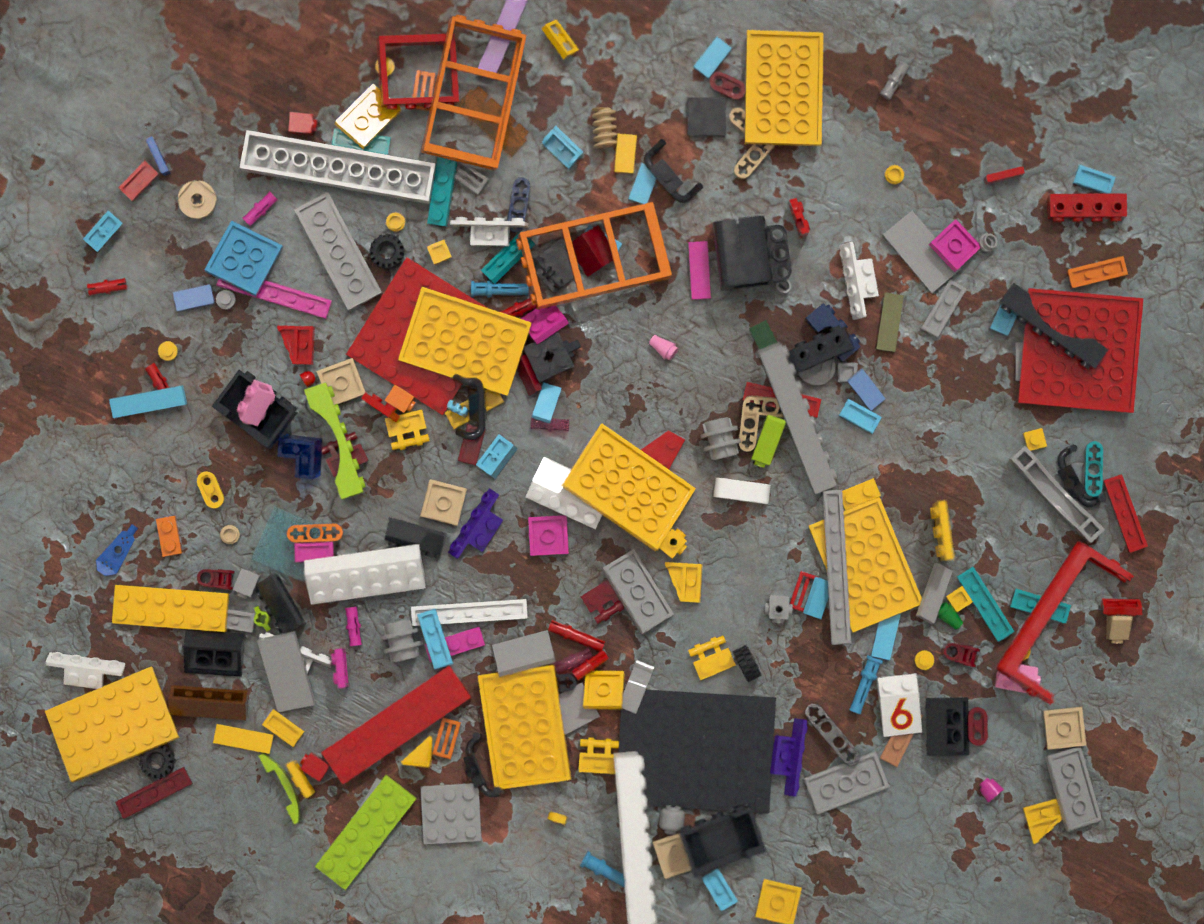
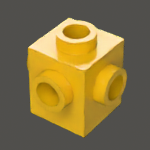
M678 528L676 530L671 529L659 549L671 559L677 553L681 555L687 547L685 545L687 540L684 539L686 535ZM671 539H675L677 541V544L675 546H672L670 544Z

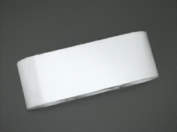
M716 478L713 497L768 504L771 485Z

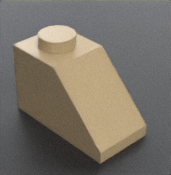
M1107 616L1106 639H1112L1111 643H1123V640H1129L1132 617Z

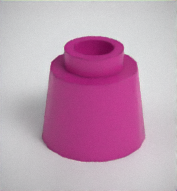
M986 778L979 784L981 787L980 792L988 803L1004 790L995 780H989V778Z

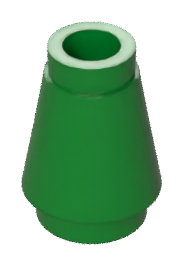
M943 602L937 618L957 630L963 624V621L951 604Z

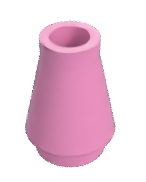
M654 335L649 342V345L664 360L668 359L670 361L678 351L675 343L660 338L657 335Z

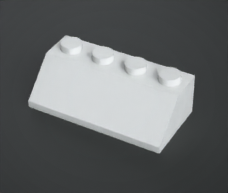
M544 457L530 485L526 498L596 529L602 514L561 486L571 469Z

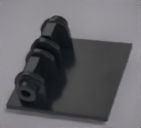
M556 241L543 254L533 260L536 274L554 294L574 277L567 250L559 241ZM578 264L580 272L583 268Z

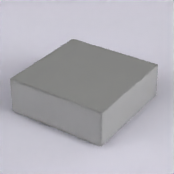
M838 363V382H847L850 377L857 373V363Z

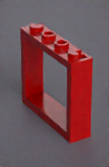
M453 33L449 49V61L457 63L455 33ZM446 34L378 36L377 54L381 108L386 107V110H397V107H405L406 110L417 109V106H424V109H430L433 97L389 98L385 47L444 45ZM450 69L452 96L439 97L438 102L454 106L459 103L457 70Z

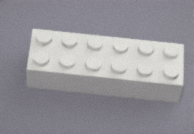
M419 544L304 560L305 579L311 605L425 589V574Z

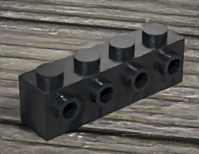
M838 325L831 328L830 333L824 336L823 333L813 336V341L808 343L802 341L795 344V348L788 351L789 357L786 358L789 364H793L796 371L795 375L847 353L855 349L847 328H841Z

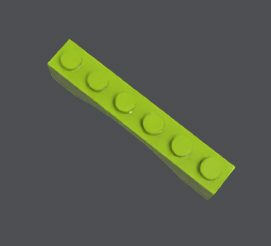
M323 383L305 389L310 408L328 422L338 441L340 464L335 483L341 499L344 500L364 493L363 488L366 485L363 477L358 476L357 470L360 467L357 459L352 458L351 452L354 450L351 441H346L344 434L348 432L345 423H340L338 416L341 415L338 404L334 405L332 397H335L332 386Z

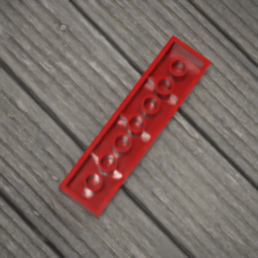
M449 665L321 753L341 783L345 784L472 696L451 665Z

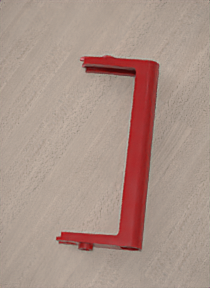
M1080 541L1076 542L996 666V669L1001 674L1026 689L1025 692L1033 698L1038 697L1049 705L1054 702L1052 699L1054 695L1021 673L1018 668L1087 561L1124 583L1127 580L1131 581V578L1133 579L1134 577L1131 573L1120 567L1119 562L1114 559L1109 560Z

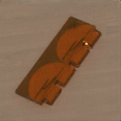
M480 86L474 91L470 89L456 105L457 107L497 117L501 116L498 113L502 110V106L492 97L487 102L484 101L488 94ZM509 114L502 149L513 157L527 141L525 137L529 131L520 123L513 128L512 126L517 120ZM468 117L495 141L499 124Z

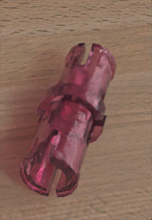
M531 417L530 429H545L548 432H552V430L569 431L570 419L552 418L551 422L547 423Z
M588 647L578 653L568 654V657L553 662L559 674L569 668L578 667V664L585 662L586 658L587 660L591 659L592 654Z

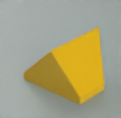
M430 735L401 763L411 766H432L433 737Z

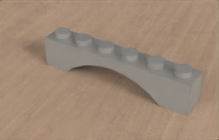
M1026 446L1021 447L1009 459L1016 469L1087 543H1092L1105 530L1059 485Z

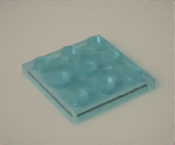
M274 506L252 556V560L305 582L304 562H295V542L288 539L287 530L293 525H311L314 523ZM315 527L310 530V536L313 539L320 537L321 532L318 528ZM295 528L294 532H291V536H294L296 540L298 536L304 535V540L308 539L306 536L307 528H303L305 532H299ZM323 528L325 537L327 531L325 528Z

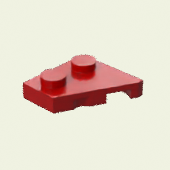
M797 198L791 199L788 203L799 238L806 237L810 227L807 219L805 220L802 214L804 213L802 202H798Z
M277 325V329L284 340L285 348L289 352L292 364L313 365L315 327Z
M668 430L642 448L641 451L667 469H670L685 439Z

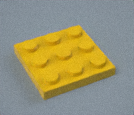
M946 501L933 503V507L930 508L931 519H935L933 536L938 541V545L935 546L936 556L940 557V561L954 559Z

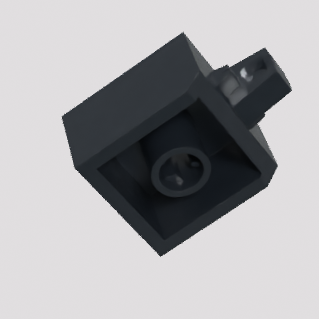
M556 332L538 345L534 342L525 346L524 350L539 383H543L573 369L574 365L570 357L574 356L573 351L581 348L579 340L568 343V340L563 341L559 332ZM547 353H550V355H554V357H552V362L544 360V358H546Z

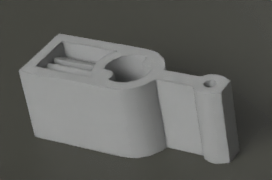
M636 660L623 693V709L636 714L654 666Z

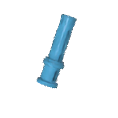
M471 281V298L475 296H487V298H490L492 295L528 296L529 287L527 284H492L490 281L486 283Z
M869 655L866 657L868 660L864 670H861L862 678L849 709L858 714H861L873 680L877 679V671L880 664L883 663L882 660Z
M588 851L585 854L580 867H586L592 870L596 876L601 874L625 888L626 880L624 879V874L606 865L605 860H599L592 856L591 852Z

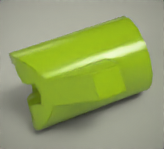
M259 606L255 607L254 623L258 626H263L268 632L271 630L269 626L271 617L266 611H261Z

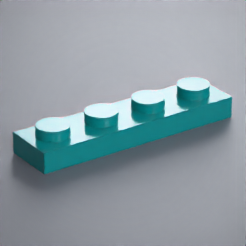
M437 157L427 220L428 224L446 227L448 225L457 161Z
M974 567L957 576L960 584L973 601L974 606L997 642L1015 632Z

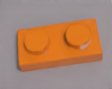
M176 516L156 519L162 556L182 554Z

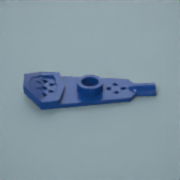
M132 524L127 531H122L96 559L97 571L104 576L118 573L135 541L133 535L138 529ZM116 546H120L122 548V551L120 553L115 552Z

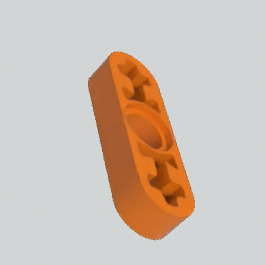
M338 524L293 525L287 530L288 539L295 543L338 541L343 536V529ZM315 527L321 532L320 537L317 539H313L310 536V530ZM323 527H326V531H332L333 527H336L340 534H337L336 538H333L331 534H327V539H323ZM295 528L299 532H305L303 528H307L306 536L308 539L304 540L305 536L300 535L295 540L294 536H291V532H294Z

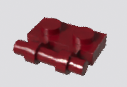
M355 431L350 434H344L346 441L358 439ZM336 440L334 442H327L326 446L320 448L323 455L329 452L332 455L331 458L326 459V462L334 477H337L340 464V453L338 454L336 451L339 445ZM361 443L355 446L352 444L354 450L351 452L352 458H356L359 465L369 461Z
M608 579L581 596L590 613L596 609L599 611L600 614L594 617L597 624L602 621L606 622L616 612L625 610L624 605L618 600L617 594ZM612 600L614 605L604 610L602 605Z

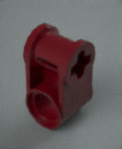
M203 569L197 574V581L201 586L233 590L231 586L232 575L235 574V571ZM205 572L211 575L209 583H203L201 580V575Z
M946 643L943 645L941 653L945 659L976 668L975 660L980 649L956 643ZM950 646H953L956 650L955 655L952 657L947 655V649Z

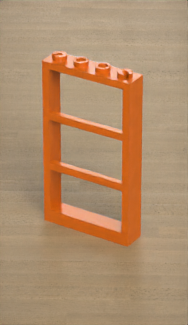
M463 15L452 16L448 24L421 153L495 171L498 169L526 35L522 34V31L518 29H511L509 31L503 29L504 27L498 24L490 26L486 25L485 21L474 19V21L466 20L467 17ZM454 26L516 42L509 76L447 61ZM445 68L506 82L507 88L501 116L497 117L438 102ZM436 109L499 124L492 157H483L429 143Z
M653 202L520 232L518 235L519 239H516L518 250H522L523 257H521L523 269L526 268L528 273L525 276L528 287H531L533 293L530 294L532 305H536L537 310L667 280L672 276ZM644 211L660 272L625 280L610 219ZM603 221L619 282L584 290L569 228ZM562 230L577 292L543 299L527 238Z

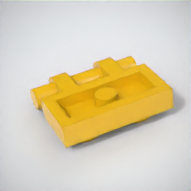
M423 410L401 414L397 422L390 418H385L389 437L397 436L398 439L397 442L391 443L392 450H404L406 447L413 445L421 446L423 443L430 441L428 434L421 436L419 431L427 429ZM414 432L415 437L404 440L403 434Z
M724 636L713 637L710 639L711 641L701 645L700 643L696 644L694 648L688 650L690 657L698 654L700 660L693 662L700 680L736 666L729 648L720 649L719 645L726 643ZM714 648L716 653L705 657L703 652Z
M591 737L581 739L580 747H588V752H580L579 772L615 774L614 754H611V748L619 749V741H611L608 738L606 740H594ZM594 747L605 748V754L593 753Z

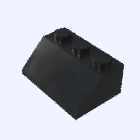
M389 517L385 540L389 541L388 545L399 547L400 544L405 546L419 544L420 550L426 551V556L436 558L437 555L442 554L447 533Z
M277 573L271 574L256 584L258 589L255 591L260 600H265L267 604L265 609L269 616H274L276 619L275 626L279 633H290L306 624Z
M186 629L183 643L184 673L242 677L244 633Z
M968 697L926 698L927 756L969 755L967 732Z

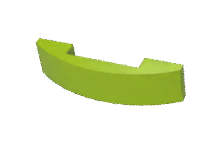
M264 753L259 755L267 773L275 770L292 804L287 806L286 809L294 824L300 822L299 799L291 779L275 760Z

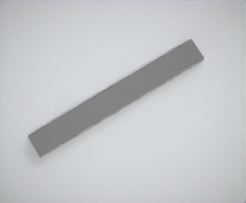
M842 490L823 491L831 644H851Z

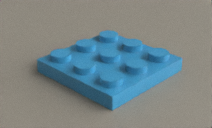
M231 221L209 260L205 272L256 297L283 246Z

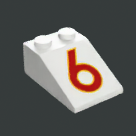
M916 673L877 678L876 683L883 736L921 733L922 725Z

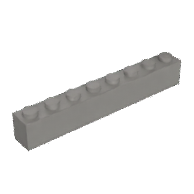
M777 342L758 350L813 492L817 494L836 486L835 480L838 479L834 468L830 469L828 462L831 461L827 451L823 452L821 445L824 442L820 433L816 434L814 427H817L814 417H810L807 410L810 409L807 399H803L800 392H803L800 382H796L793 376L796 374L793 364L788 363L786 357H789L786 346H782Z

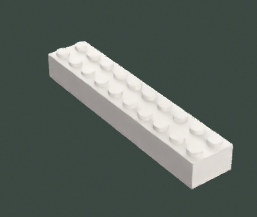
M246 130L240 169L251 173L430 204L436 164Z
M637 751L614 753L623 873L626 880L628 924H656V914L654 909L651 908V905H655L653 890H650V886H653V877L651 871H648V867L652 866L651 855L647 852L646 848L650 847L649 835L645 833V828H648V817L643 809H647L645 794H642V789H645V780L643 775H640V770H644L643 758L638 755Z

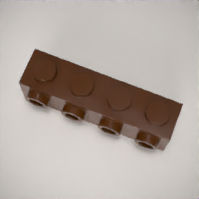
M171 685L168 698L169 713L174 716L246 721L249 707L247 690Z

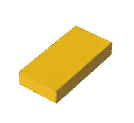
M617 135L614 172L634 174L637 135Z
M275 709L271 711L262 724L292 747L295 746L305 732Z

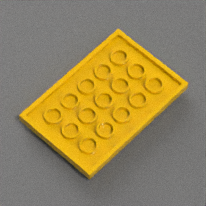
M747 30L745 144L821 146L823 33Z
M422 287L398 360L452 378L454 374L465 378L476 377L481 380L485 389L508 396L532 323Z
M602 423L561 484L564 489L654 551L659 549L696 489Z
M880 497L843 511L849 615L852 633L917 607L922 600ZM821 520L808 527L827 571L824 520Z
M555 666L535 667L502 677L499 676L498 672L478 675L494 787L499 786L507 789L571 780Z
M152 666L45 711L72 783L180 738Z

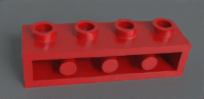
M1127 193L1048 195V219H1053V222H1064V219H1072V222H1084V219H1091V222H1103V219H1110V222H1122V219L1127 217Z

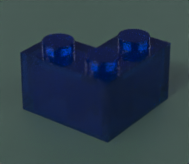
M283 435L278 439L277 457L296 459L295 478L313 480L321 476L322 438Z

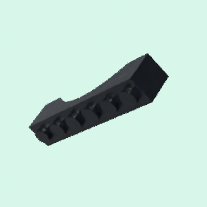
M1015 283L1009 287L999 301V304L1002 305L1000 308L1008 314L1014 313L1018 316L1016 319L1024 325L1028 323L1033 327V332L1039 336L1045 335L1049 338L1048 342L1055 347H1062L1067 356L1072 359L1074 357L1079 359V364L1087 370L1090 368L1095 369L1109 350L1093 338H1072L1052 329L1037 313L1030 294Z

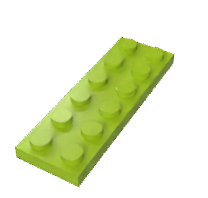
M386 774L315 867L346 890L417 798Z

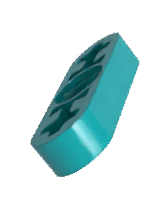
M1092 441L1085 447L1084 488L1087 492L1085 493L1086 495L1096 497L1101 494L1103 487V446L1097 441ZM1093 445L1099 449V452L1095 453V458H1099V461H1088V458H1093V453L1089 452V448H1092ZM1090 464H1096L1099 467L1096 475L1089 473L1088 467ZM1088 477H1099V481L1095 480L1094 485L1098 487L1094 494H1092L1091 490H1088V486H1092V480L1088 481Z

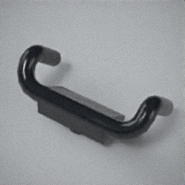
M660 139L646 152L644 163L673 199L680 203H686L703 189V185L697 183L685 195H681L676 191L683 184L681 179L663 158L655 165L651 160L666 145V141Z
M454 374L453 381L462 385L476 386V388H468L469 420L478 422V428L474 432H467L460 428L455 431L457 436L467 440H475L485 430V422L487 420L486 392L480 379L476 377L465 378Z
M1073 444L1064 448L1058 455L1057 463L1060 470L1057 472L1072 498H1077L1086 507H1093L1105 502V495H1099L1093 499H1087L1084 496L1087 492L1071 464L1067 466L1065 463V458L1077 451V446Z
M476 732L473 734V738L468 741L466 746L467 756L463 758L466 764V775L471 777L474 787H480L485 796L490 798L499 797L504 793V789L496 786L493 790H490L487 787L475 756L474 746L483 740V735Z

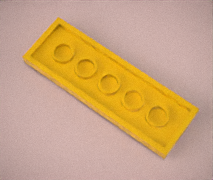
M115 585L112 623L226 632L229 593Z

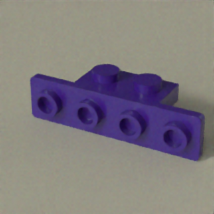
M489 488L482 495L479 505L472 511L467 523L462 526L456 540L451 543L448 551L449 554L458 559L468 543L481 552L484 551L503 519L489 511L497 500L498 493Z
M794 718L792 737L775 735L770 768L771 774L786 776L784 794L794 797L797 796L799 790L802 754L805 750L804 739L807 732V720Z

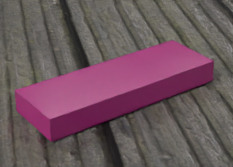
M708 241L688 242L692 300L711 299Z

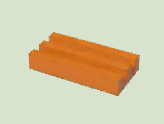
M417 70L412 98L417 97L420 76H423L420 97L425 96L427 77H431L428 97H432L436 73ZM417 106L418 110L430 111V109H424V106Z
M442 717L433 755L451 760L461 722ZM445 722L449 723L440 753L437 752V750L439 747ZM454 724L456 725V728L452 738L449 753L447 755L445 754V750L449 740L452 725Z

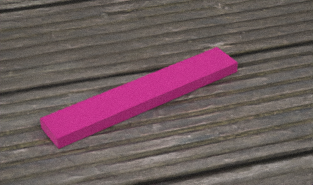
M218 279L217 286L232 290L238 293H242L251 297H255L221 279ZM266 280L255 297L327 319L332 300Z

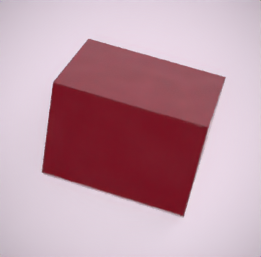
M599 225L572 241L576 260L583 268L582 270L587 278L613 261L608 239Z

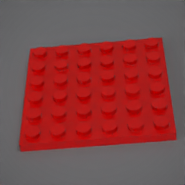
M406 257L346 355L408 392L441 415H444L448 409L449 401H453L462 384L453 381L452 377L398 360L421 288L424 287L482 307L486 306Z
M1028 288L1027 292L1030 294L1037 313L1052 329L1072 338H1093L1109 350L1095 369L1090 368L1087 370L1079 364V359L1076 357L1072 359L1067 356L1062 347H1055L1048 342L1049 338L1045 335H1037L1032 331L1033 327L1027 323L1024 325L1018 403L1134 413L1144 298Z

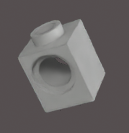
M241 569L233 588L234 591H237L236 595L247 599L248 596L253 597L257 588L256 584L259 583L261 576L246 569Z

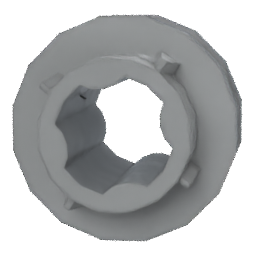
M720 418L703 424L704 434L700 436L701 439L708 438L710 446L704 447V452L709 451L711 460H719L735 456L739 453L737 444L741 443V440H734L732 432L738 430V427L732 426L730 418Z
M402 620L383 626L385 636L380 638L381 640L388 639L390 648L383 651L384 654L389 653L391 662L419 656L417 646L421 645V641L414 642L412 633L418 632V628L413 629L411 620Z

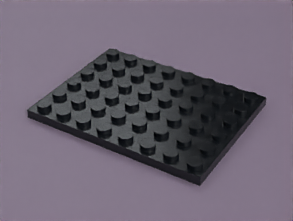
M646 689L636 714L622 708L618 753L637 751L638 755L642 756L644 770H640V775H643L645 780V789H642V794H645L647 806L666 807V805H671V807L679 806L681 808L734 811V808L745 805V808H752L753 812L769 813L772 776L770 768L774 743L776 697ZM616 789V801H615V804H618V801H617V789Z

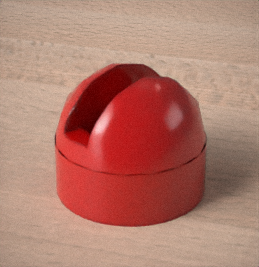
M305 371L300 374L307 388L314 384L315 375L312 372Z

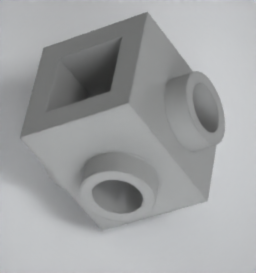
M769 595V603H765V615H768V619H772V623H784V619L792 616V604H789V596ZM777 606L782 608L780 613H777L775 610Z

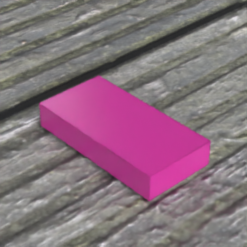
M333 542L294 543L295 562L334 556Z

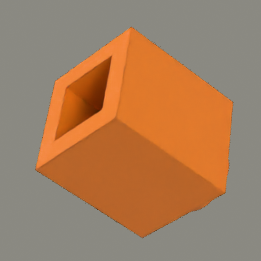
M396 385L393 386L385 399V402L404 414L407 411L411 412L416 404L414 396Z

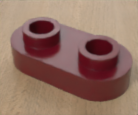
M716 72L710 77L709 84L712 90L732 100H740L744 97L746 87L743 82L723 72ZM718 79H720L723 82V84L720 86L716 85L715 81ZM738 88L740 92L734 94L732 90Z
M980 707L971 708L967 714L968 740L976 746L985 744L988 739L987 713ZM975 713L980 715L978 720H975L973 717ZM979 732L980 738L976 740L974 734Z

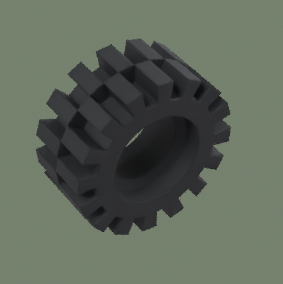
M381 234L373 239L374 241L370 244L369 252L372 261L378 267L392 269L403 261L405 250L398 237ZM385 244L394 247V255L389 259H385L380 255V248Z
M747 645L733 651L747 682L762 676Z
M161 745L142 753L139 756V766H141V771L146 776L153 779L163 778L174 769L175 755L166 745ZM155 753L161 754L164 758V764L159 769L153 768L150 764V758Z

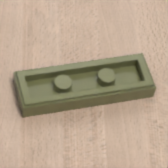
M884 293L876 350L895 352L904 295Z

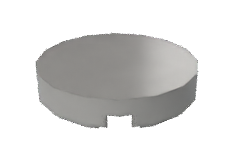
M834 359L828 360L799 373V376L805 383L812 386L826 384L835 373Z

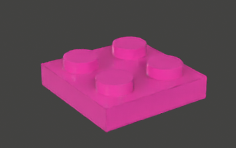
M956 219L928 244L954 272L981 248L979 243Z
M557 306L539 310L536 308L521 318L532 323L529 334L537 345L569 324Z
M567 516L528 517L530 556L569 554Z
M346 648L335 649V653L332 654V664L336 665L337 671L333 673L334 684H338V688L349 687Z

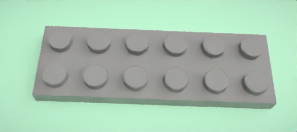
M328 192L294 209L348 311L382 294L380 287Z

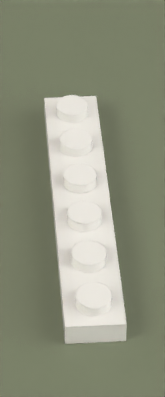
M526 599L411 607L412 626H420L417 614L436 609L440 624L528 618Z

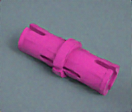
M269 191L242 218L252 226L258 218L266 214V211L278 199Z
M357 607L345 608L349 645H362L360 637L361 624H359Z

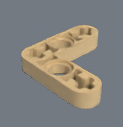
M735 108L730 113V122L745 134V126L744 128L741 127L743 122L740 120L734 121L735 116L733 115L734 113H742L741 118L745 121V110ZM753 144L734 168L735 176L739 179H747L775 145H766L763 149L766 150L764 153L761 148L756 147L757 144ZM752 151L760 153L761 157L758 161L750 159ZM746 158L754 167L752 168L749 165L746 169L747 174L743 173L740 175L738 167L743 168L747 162L744 161Z
M752 395L744 399L739 436L741 440L739 446L743 451H751L756 446L759 415L783 417L782 413H778L779 404L776 398ZM754 400L755 404H760V400H763V411H759L760 407L754 406L751 410L746 403ZM774 402L776 404L775 411H767L765 408L766 403ZM748 418L755 421V426L751 429L746 428L744 425V421ZM743 431L748 433L755 432L754 435L750 434V441L753 444H750L749 447H745V443H742V441L746 440L747 434H742Z

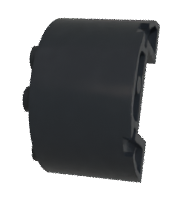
M238 370L212 407L271 450L298 414L296 412L298 408L281 396L279 399L275 396L273 403L266 410L265 418L260 421L258 426L243 423L240 420L237 407L246 396L245 393L248 386H251L256 377L249 371L243 373L241 370Z
M745 805L734 808V812L725 815L723 812L712 815L713 819L706 821L705 818L694 821V826L690 824L680 828L679 836L694 878L712 872L713 869L766 852L752 808H745Z

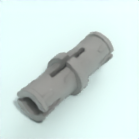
M898 62L892 75L888 76V81L880 92L881 96L889 100L891 99L897 87L902 84V79L910 68L906 63Z

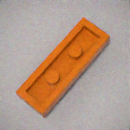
M1124 256L1067 270L1071 289L1128 275Z

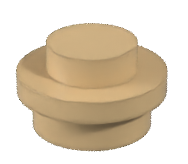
M227 525L221 530L220 537L224 543L234 544L238 541L240 533L235 526Z

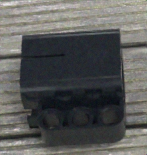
M765 216L738 218L739 224H737L736 219L713 222L712 231L720 291L766 286L772 283L785 282L789 279L792 269L787 232L783 226H766ZM780 230L783 233V237L775 239L772 232ZM783 249L785 257H776L775 250ZM779 268H785L788 272V275L786 277H780L777 273V270Z

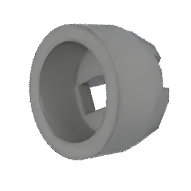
M790 281L776 283V292L781 295L787 294L791 289Z

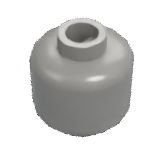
M666 805L660 811V828L664 829L666 834H676L684 826V811L679 806L671 807V805Z

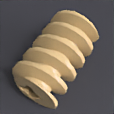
M608 107L593 108L592 111L597 112L592 115V118L596 119L593 122V126L598 127L593 130V133L598 135L593 138V141L598 142L594 145V148L612 147L613 144L617 143L616 140L612 139V137L617 136V133L611 131L617 128L616 125L611 124V122L616 120V118L611 117V114L616 113V110Z

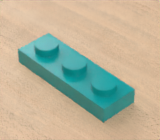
M334 128L331 145L389 155L391 137L377 135L362 149L342 130Z
M519 233L509 242V246H505L481 269L483 274L494 284L523 257L522 250H518L516 239H519ZM527 238L529 248L531 249L535 243L532 239Z
M1015 588L1010 607L1031 613L1041 596ZM1060 602L1050 619L1066 624L1071 605Z

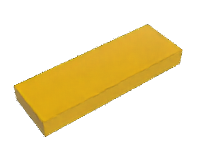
M488 389L485 390L486 412L504 403L500 393ZM469 400L460 404L462 409L466 407L469 410ZM450 410L445 412L454 430L471 421L469 420V412L466 417Z
M217 724L213 743L270 754L274 735Z

